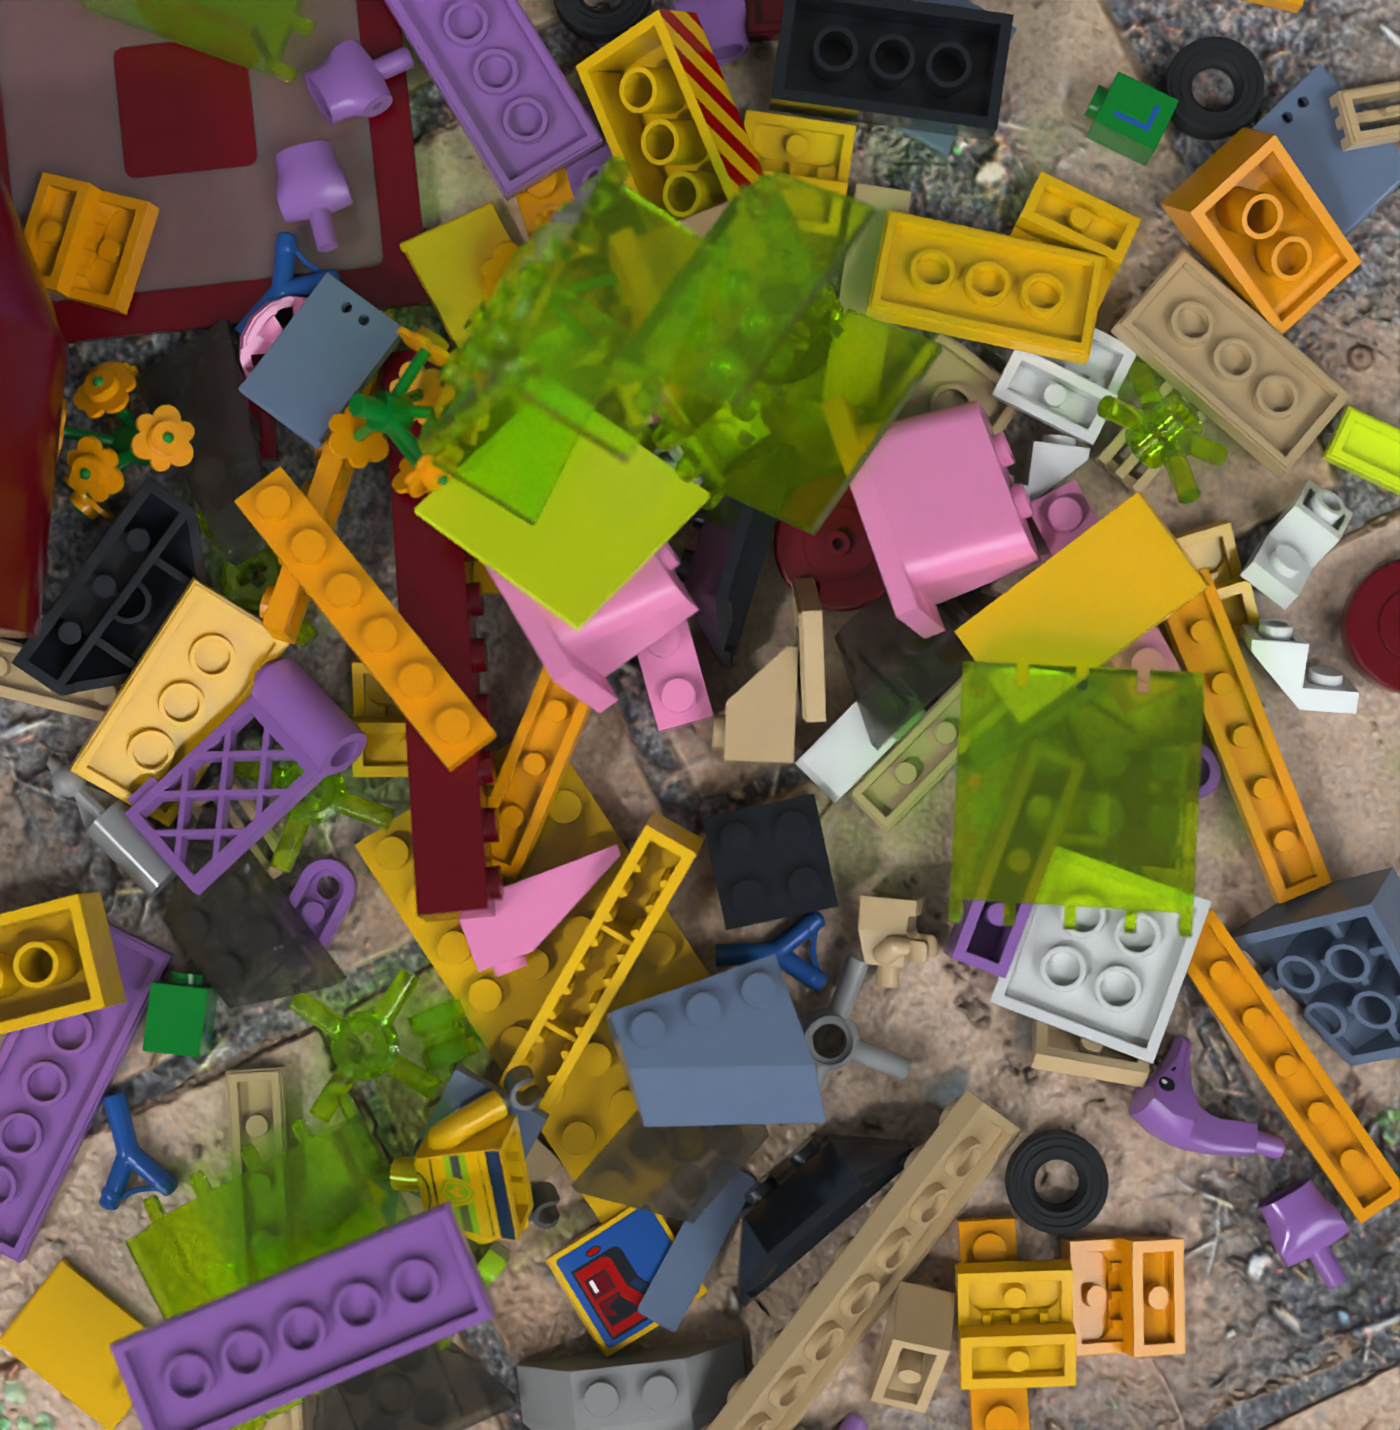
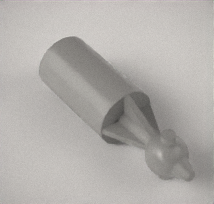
M54 758L47 762L53 776V788L49 791L51 796L56 800L61 796L75 798L86 834L150 898L160 893L178 876L124 814L132 807L131 805L112 794L87 786L86 779L70 771L71 764H65Z

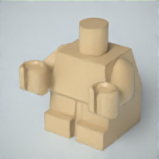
M875 891L860 895L858 932L865 964L877 965L876 986L898 988L900 968H904L911 962L924 964L928 962L929 957H935L939 954L940 939L937 933H920L917 927H915L917 916L925 912L926 896Z

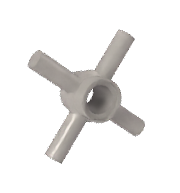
M849 955L829 1007L816 1010L806 1018L797 1015L815 1063L820 1091L828 1071L839 1069L851 1060L903 1081L906 1079L912 1063L910 1058L859 1039L858 1029L849 1016L869 964H865V961ZM825 1024L837 1025L844 1033L842 1046L831 1054H823L813 1047L812 1040L815 1031Z

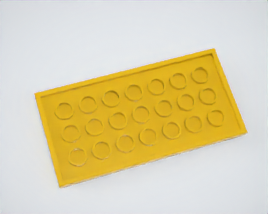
M512 741L494 753L496 780ZM570 762L522 879L515 881L503 875L504 887L619 844L623 855L534 951L525 954L528 965L496 977L492 967L478 972L459 920L425 922L417 916L410 809L354 845L503 1073L630 853ZM487 785L488 800L494 785ZM667 908L661 915L548 1111L549 1117L541 1129L542 1134L601 1224L645 1197L752 1125L643 1127L605 1016L609 1012L711 977Z

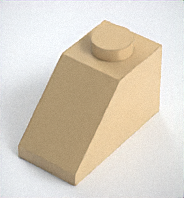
M899 1281L887 1315L870 1401L926 1413L951 1351L956 1293L939 1290L924 1283L912 1284Z

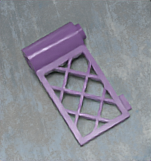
M292 658L274 659L265 663L254 677L255 684L252 688V695L160 781L151 776L127 799L133 806L124 814L190 890L198 896L327 775H334L345 770L355 762L366 747V734L303 667ZM255 717L264 727L262 750L236 751L237 733ZM275 740L285 750H274ZM261 761L258 789L232 790L234 763ZM273 761H296L305 771L287 789H270ZM206 762H222L219 790H194L195 773ZM231 800H257L255 819L243 829H228ZM180 801L177 829L156 830L146 819L163 802ZM192 801H218L215 829H190ZM227 839H233L226 845ZM166 840H175V850ZM188 840H214L212 859L195 874L186 864Z

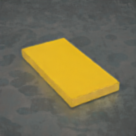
M887 209L865 318L1086 365L1091 353L1107 256Z
M1136 492L954 632L1017 721L1023 724L1211 586L1142 492Z
M193 577L70 765V771L133 806L127 799L151 776L160 781L252 695V688L255 684L254 677L257 671L265 663L274 659H280L289 643L274 639L263 627L262 618ZM206 762L196 771L194 789L212 762ZM180 801L163 802L149 816L170 827L179 813Z

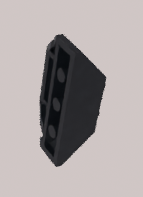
M786 446L715 484L712 497L695 513L692 527L701 529L696 549L694 551L685 548L680 561L681 564L678 567L677 576L681 582L685 583L684 587L699 609L693 614V617L719 666L731 669L795 461L798 450L796 448Z
M147 476L41 619L39 638H28L13 659L12 664L59 696L124 684L191 579L195 577L208 585L196 510Z
M827 1134L817 1142L812 1136L800 1144L788 1156L787 1159L792 1165L780 1176L774 1179L769 1173L745 1193L744 1197L749 1202L742 1208L736 1284L737 1299L744 1308L904 1170L905 1161L914 1150L907 1140Z

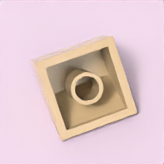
M786 646L727 700L725 715L714 714L712 751H723V763L786 766L794 763L798 646Z

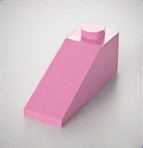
M619 844L504 887V899L495 901L496 916L459 919L478 972L492 967L495 976L498 977L528 965L525 954L534 951L623 855Z

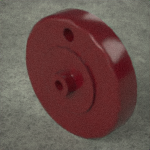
M831 476L816 480L794 494L783 508L774 533L775 560L779 572L789 588L792 590L794 578L814 577L822 609L838 612L868 607L884 598L888 592L847 476Z
M1400 559L1371 570L1354 585L1345 600L1340 620L1342 644L1353 667L1374 686L1400 694Z

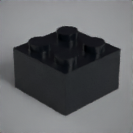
M814 794L702 818L726 930L838 906Z

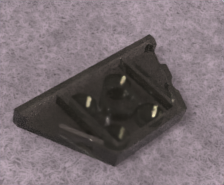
M983 586L937 604L936 606L945 631L926 639L922 638L896 617L888 593L881 598L872 599L836 633L834 638L870 742L877 751L975 662L954 631L997 599L981 592Z
M217 807L205 809L200 814L195 829H215ZM228 822V829H234L230 822ZM227 839L226 845L233 839ZM191 840L187 850L186 864L195 874L212 859L214 840ZM250 849L199 896L192 892L178 876L163 921L229 1009L332 987L347 979V976Z
M636 1110L571 1183L570 1187L579 1193L694 1224L769 1137V1132L765 1124L643 1127L638 1110Z
M446 1337L315 1392L317 1402L316 1415L313 1418V1430H464L516 1407L517 1400L514 1393L451 1339Z

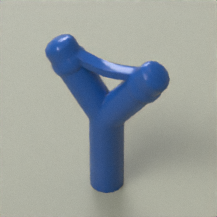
M290 232L278 233L274 246L275 258L272 285L234 329L242 334L250 316L266 302L284 296H309L327 272L341 282L339 273L335 269L324 270L310 262L298 248L297 236ZM296 255L306 267L316 273L293 278Z
M818 911L809 912L806 915H802L797 922L770 942L715 944L716 967L741 966L775 954L781 970L802 982L804 986L818 992L825 987L828 981V975L820 970L816 954L818 931L825 926V920ZM810 937L812 964L792 952Z
M125 1091L103 1097L117 1153L105 1186H103L101 1191L100 1206L110 1211L117 1210L122 1200L140 1192L158 1191L163 1196L171 1195L178 1187V1179L139 1147ZM132 1170L150 1184L137 1186L125 1192Z

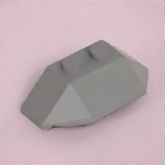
M741 1337L617 1351L608 1357H604L602 1353L521 1362L516 1365L522 1420L530 1430H700L705 1424L714 1421L727 1404V1395L732 1386L746 1375Z

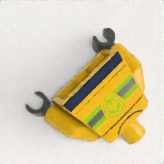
M524 1065L510 1069L503 1081L505 1091L498 1094L495 1090H492L431 1126L414 1157L396 1156L393 1159L390 1169L392 1189L394 1191L420 1192L424 1211L451 1200L465 1237L478 1244H487L499 1239L518 1241L522 1231L528 1228L531 1221L542 1229L554 1227L560 1217L556 1206L560 1201L555 1186L549 1182H541L532 1187L530 1186L517 1115L508 1114L507 1111L512 1106L521 1111L533 1110L538 1106L541 1092L537 1085L530 1086L524 1091H518L520 1087L533 1081L535 1076L532 1070Z

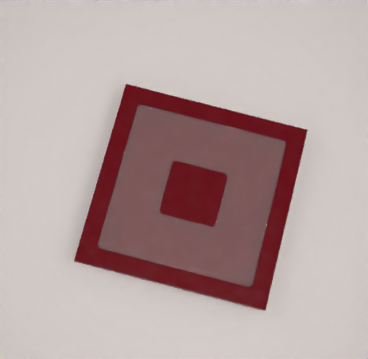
M0 0V173L23 232L42 172L89 182L100 190L149 201L160 208L127 315L48 293L67 344L237 326L272 285L275 258L274 246L277 235L281 232L295 234L297 236L298 248L310 262L324 270H337L341 283L379 310L431 304L406 254L400 249L401 242L424 232L407 71L385 80L393 101L383 113L374 117H355L334 125L327 123L318 110L308 91L304 72L319 66L328 59L329 54L337 45L347 40L358 41L372 60L404 47L402 30L384 0ZM317 140H325L332 145L336 159L347 176L354 200L353 205L331 213L339 241L337 249L329 252L317 251L310 220L291 223L284 221L276 196L278 174L274 160L276 153L283 149ZM296 255L293 278L316 273L306 267ZM347 306L345 308V313H347V310L352 306ZM292 307L281 309L275 316L277 321L291 320L293 318Z

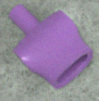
M678 0L671 3L670 10L697 13L719 66L739 60L749 51L750 43L746 35L745 23L747 14L744 0Z
M347 40L337 45L329 54L328 59L319 66L304 72L308 91L318 110L327 123L334 125L355 117H374L383 113L393 101L385 80L413 68L414 62L409 50L405 46L372 60L358 41Z
M317 140L281 150L276 153L274 160L278 174L276 196L284 221L291 223L310 220L317 251L329 252L337 249L339 241L331 213L353 205L354 200L347 176L336 159L332 145L328 141Z
M1310 1177L1287 1186L1259 1204L1258 1208L1269 1229V1239L1286 1267L1310 1258L1328 1289L1337 1287L1348 1279L1330 1246L1346 1235L1349 1229L1337 1208L1321 1194Z

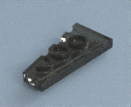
M224 318L136 376L135 379L137 381L136 385L151 414L159 406L171 405L179 411L181 422L186 421L193 425L195 434L189 442L193 447L194 455L190 463L179 467L226 561L238 566L266 548L268 544L240 511L234 500L268 476L269 472L263 466L258 446L261 437L257 420L251 415L248 398L239 391L240 384L246 378L239 363L236 344H239L237 332L234 329L235 325Z

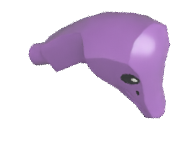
M1177 1036L1173 1040L1166 1057L1147 1078L1144 1087H1137L1133 1091L1128 1105L1129 1115L1147 1133L1170 1146L1185 1151L1232 1157H1247L1257 1153L1270 1158L1280 1159L1284 1153V1138L1259 1131L1258 1123L1220 1119L1209 1114L1198 1105L1191 1079L1190 1055L1192 1044L1187 1037Z

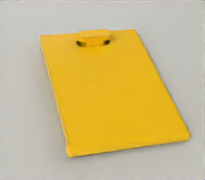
M492 202L400 243L401 251L406 254L462 362L466 365L468 373L528 345L558 328L556 323L551 320L548 312L541 316H534L527 312L517 318H511L504 310L503 300L491 301L484 295L482 286L487 277L481 273V264L485 259L493 258L494 249L500 242L511 241ZM491 337L494 342H499V344H494L491 341Z
M62 1258L0 1336V1346L7 1349L105 1429L114 1430L133 1406V1403L109 1345L119 1338L148 1326L73 1267L67 1259Z

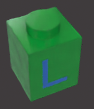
M1118 71L1109 89L1100 84L1098 85L1085 111L1084 116L1093 120L1085 138L1145 166L1155 152L1179 100Z
M170 970L169 979L151 982L142 1051L197 1058L210 1053L219 985L203 983V973L182 970Z

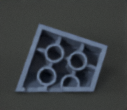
M1394 867L1335 881L1282 904L1276 903L1229 933L1240 950H1245L1264 969L1261 977L1275 991L1283 988L1305 1010L1302 1018L1350 1066L1400 1057V878Z
M775 954L609 1012L605 1016L643 1127L827 1123L815 1063Z

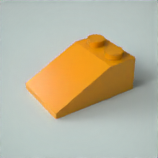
M1244 127L1241 128L1160 203L1189 245L1239 298L1282 335L1362 262L1275 134Z

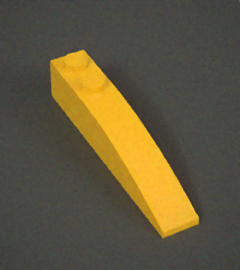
M654 811L497 1086L504 1089L503 1081L510 1069L520 1065L528 1066L535 1078L531 1083L520 1087L518 1091H524L530 1086L537 1085L541 1092V1099L537 1108L548 1113L696 857L704 839Z

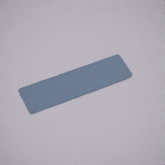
M722 1159L717 1160L637 1308L640 1314L671 1332H675L678 1329L747 1200L744 1197L745 1193L756 1183L753 1177Z

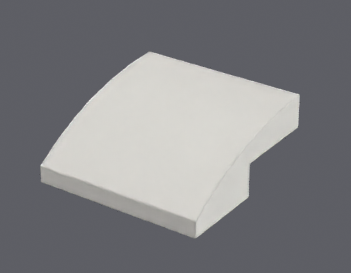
M1097 328L1094 329L1091 353L1086 365L1013 349L991 397L1092 447L1118 397L1117 393L1136 354L1119 339Z

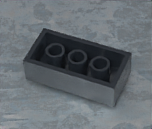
M784 0L769 110L989 140L998 127L1014 15L913 0Z

